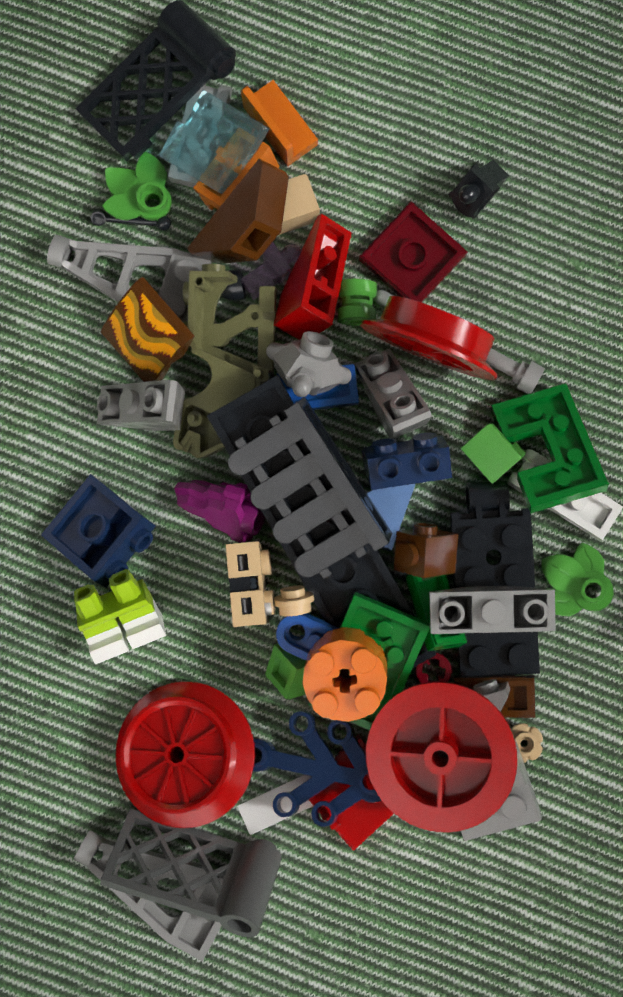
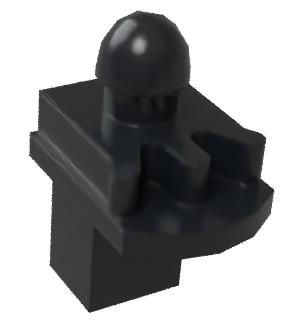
M494 160L481 168L475 164L456 188L449 193V196L459 212L467 217L476 218L501 189L500 186L509 175Z

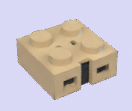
M259 541L226 544L233 627L269 623L268 615L276 614L273 601L274 591H266L265 575H272L270 551L262 550V544Z

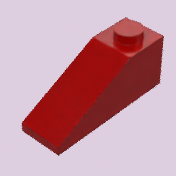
M322 213L317 216L282 290L274 321V326L298 340L302 338L304 332L321 333L333 325L352 232Z

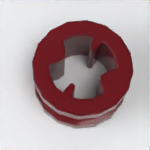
M439 653L415 666V675L421 683L448 682L452 674L449 660ZM430 659H437V665L444 670L441 677L436 675V681H428V674L422 672L425 663L430 665Z

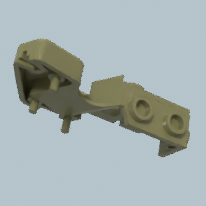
M202 264L201 271H189V281H185L183 285V301L185 305H188V321L183 323L195 336L190 344L192 354L207 361L212 372L210 383L201 393L184 399L180 430H175L173 445L176 449L190 453L196 458H206L225 449L207 415L274 377V360L267 356L266 349L269 344L275 342L276 326H274V321L276 317L277 287L260 286L259 305H250L244 312L221 324L215 323V313L220 296L228 285L237 283L238 278L231 272L225 271V265ZM251 327L258 328L257 365L219 349L227 346L232 337Z

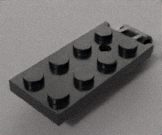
M506 480L495 481L493 484L490 481L466 483L468 514L450 513V531L458 534L456 571L453 573L454 588L472 586L535 588L532 522L529 509L521 508L518 511H509L510 497ZM495 549L500 553V560L497 564L491 565L486 561V554L488 551ZM538 632L465 633L467 643L457 647L460 677L540 674Z

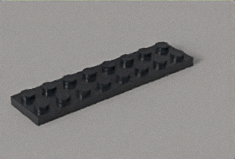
M277 375L210 413L207 417L230 456L238 449L234 443L236 440L245 435L249 442L273 427L269 419L277 414H280L283 420H285L288 416L284 410L294 402ZM302 439L297 441L305 454L310 453ZM286 448L263 464L270 475L273 476L294 463L295 460ZM253 470L241 475L250 492L260 484ZM325 474L320 476L328 489L333 487ZM310 483L287 496L286 500L292 509L295 510L318 495ZM275 504L268 509H261L273 530L276 522L283 516ZM347 508L343 510L350 523L355 521ZM330 518L308 533L314 543L317 544L340 529L333 518ZM298 539L290 543L280 542L295 568L298 556L305 550ZM370 543L365 545L368 550L367 554L360 558L353 552L332 564L330 567L333 573L324 579L320 573L312 577H303L298 573L307 591L314 594V603L325 622L340 628L355 592L415 616L378 550L374 551ZM425 642L420 649L413 668L436 655L435 651H427Z

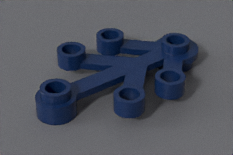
M299 711L291 716L289 728L292 733L303 738L315 759L279 752L275 750L274 745L270 741L254 739L255 748H259L262 752V759L260 762L254 763L253 771H266L273 767L313 776L291 792H282L276 795L273 800L274 812L280 817L293 816L298 812L300 805L334 782L352 786L332 801H321L313 806L311 817L318 826L326 827L336 822L339 814L361 799L372 803L382 801L375 789L372 790L366 785V777L369 775L366 754L354 736L352 724L346 721L335 720L328 726L327 734L333 743L342 745L354 768L338 764L316 729V721L313 715L309 712ZM301 716L306 717L308 720V727L303 732L297 728V720ZM340 724H343L347 729V735L343 740H339L335 736V728ZM284 797H288L292 801V808L289 812H285L281 808V800ZM322 806H327L331 811V817L328 821H323L319 816V810Z

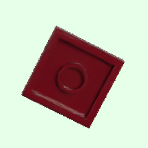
M411 201L359 256V261L399 297L423 303L467 256L468 251Z

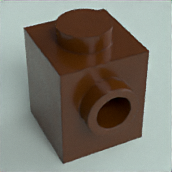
M414 523L413 529L396 531L394 570L420 578L455 573L458 534L439 530L437 525L431 523Z

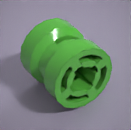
M356 278L342 280L339 292L342 306L338 308V323L360 326L362 320L376 319V309L373 307V299L377 295V283L375 281Z

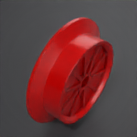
M390 296L380 319L362 320L360 324L365 331L373 336L440 366L485 380H496L498 376L486 362L495 338L477 325L444 310L412 299Z
M198 682L170 683L146 694L133 706L126 716L119 731L116 744L118 777L131 803L151 820L175 828L199 827L209 824L229 812L245 793L251 780L255 763L254 738L251 727L242 710L222 691ZM180 749H182L184 752V757L182 760L179 758Z
M422 683L407 688L395 695L377 714L370 728L366 744V763L369 777L380 799L399 818L413 826L428 831L458 832L486 821L506 801L512 790L517 773L516 742L511 728L502 713L480 693L455 683ZM436 751H444L448 757H441Z

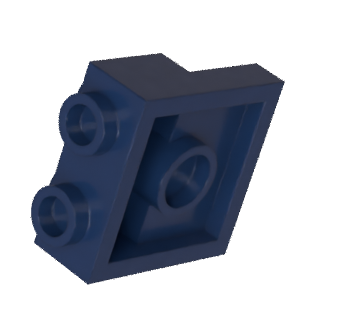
M430 432L414 435L408 441L401 442L390 438L374 441L371 446L363 447L361 451L363 466L371 490L452 478L449 446L443 435L437 436L436 433Z
M90 474L41 536L91 580L107 588L109 578L113 574L128 569L126 563L135 552H143L149 547L153 540L151 532L156 525L99 479Z

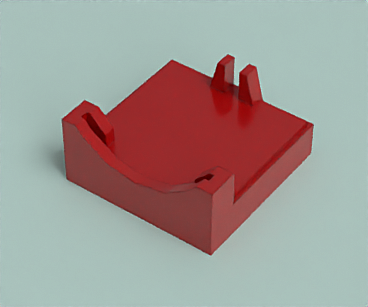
M358 734L355 738L366 754L367 743ZM344 749L334 756L339 765L354 768ZM368 775L366 777V785L368 788L374 790V787ZM334 782L309 799L313 806L321 801H332L352 785ZM361 799L339 814L336 822L329 825V827L335 830L354 851L394 813L383 801L372 803ZM322 806L319 814L323 820L328 821L331 817V811L327 806Z

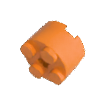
M342 627L326 632L309 651L304 667L303 687L307 700L312 704L313 710L321 717L346 722L373 714L380 706L386 691L388 664L383 648L380 644L378 646L374 639L365 635L364 631L360 629ZM349 669V676L352 675L351 678L339 676L340 670Z

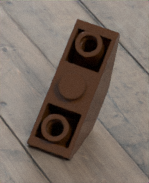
M259 158L187 247L188 251L193 255L211 260V262L216 264L257 261L281 233L289 180L287 173Z

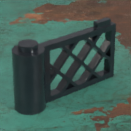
M183 0L173 1L161 12L157 28L75 109L126 161L132 156L137 160L153 144L149 139L209 80L224 78L232 72L235 66V49ZM161 44L166 49V62L148 64V55ZM174 57H175L179 62H173ZM189 71L194 76L184 87L172 88L173 72ZM165 72L164 88L146 89L147 74ZM139 74L138 90L121 91V82L128 75ZM163 98V108L157 114L145 115L146 99ZM137 99V115L119 117L120 101ZM112 101L111 117L95 118L90 113L100 102ZM136 125L135 136L123 146L118 141V126ZM110 126V132L105 127Z

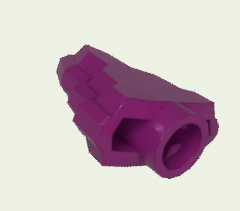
M192 480L189 482H178L174 487L178 506L191 514L204 518L213 528L228 534L232 540L238 543L251 541L253 536L257 535L264 525L266 518L261 509L253 505L251 492L246 484L239 483L233 485L226 482L212 484L204 480Z

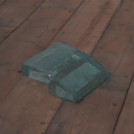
M202 90L186 123L176 122L159 156L222 194L251 160L268 133L269 128L207 91Z

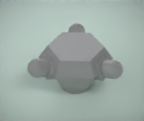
M307 331L303 333L300 340L285 344L274 342L269 344L266 349L267 356L274 360L277 373L284 383L293 389L294 394L298 397H306L308 394L314 396L329 391L338 384H347L352 377L351 371L342 366L332 352L333 341L317 332Z

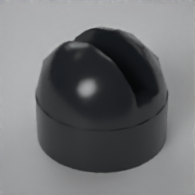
M242 269L228 270L238 277L237 283L228 285L221 296L230 301L245 300L246 290Z

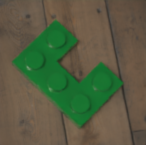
M566 383L491 405V414L496 427L510 443L541 434L552 462L517 473V481L530 514L607 491L609 483Z
M355 592L340 628L347 627L364 631L365 635L374 639L378 646L380 644L383 648L388 664L386 691L380 706L373 714L349 721L370 730L373 721L383 706L395 695L403 691L430 629V623ZM340 671L339 676L342 675V678H351V675L349 676V674Z

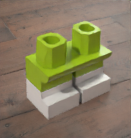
M128 569L117 572L109 578V585L112 591L99 596L94 585L89 584L74 591L77 627L80 632H83L89 645V653L95 665L129 651L127 639L132 649H135L166 636L162 614L143 579L137 581Z

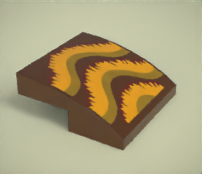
M144 277L138 279L125 293L100 331L143 382L163 380L171 364L184 356L195 337Z

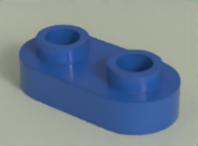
M307 613L298 616H283L276 630V638L283 650L303 660H307L308 653L314 644L326 632L338 629V627ZM293 625H300L304 628L305 634L294 636L290 628Z

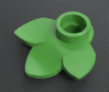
M145 151L139 157L135 171L115 167L105 169L107 188L113 195L103 204V209L109 215L119 220L128 221L142 217L146 220L155 221L169 213L172 201L169 191L165 188L167 172L155 156ZM150 199H155L159 204L155 207H149L146 205V202Z
M580 543L573 558L567 555L556 554L541 560L543 573L548 583L553 587L552 589H555V615L570 617L582 609L591 612L601 611L611 603L614 596L613 585L609 578L604 575V559L594 547ZM596 584L601 588V594L597 598H590L586 595V588L589 585Z

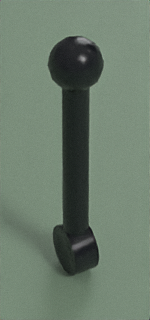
M100 208L95 209L91 214V221L97 226H101L105 222L157 226L162 231H166L171 227V220L168 216H163L155 221L146 220L142 217L127 221L116 219Z

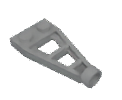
M57 234L53 237L47 253V264L65 269L117 303L130 289L129 282L136 267L143 265L161 267L166 275L159 295L182 322L188 321V305H185L183 301V285L185 281H189V271H201L202 264H212L211 260H206L175 248L75 241ZM73 250L75 251V258L69 262ZM106 256L121 259L125 262L117 283H111L93 273L98 257Z
M89 830L73 860L86 866L101 880L116 842L104 839V837ZM125 845L123 852L129 850L127 845ZM99 848L103 851V856L97 861L93 857ZM147 851L140 854L145 865L150 869L168 862L166 857L160 853ZM190 861L179 866L187 883L206 874L199 863ZM122 863L117 865L113 875L118 876V870ZM172 870L153 878L155 884L164 878L177 879ZM225 875L218 878L221 885L223 883ZM211 882L192 890L198 902L215 906L218 894ZM109 888L167 943L203 962L222 926L219 922L184 911L178 916H170L156 902Z

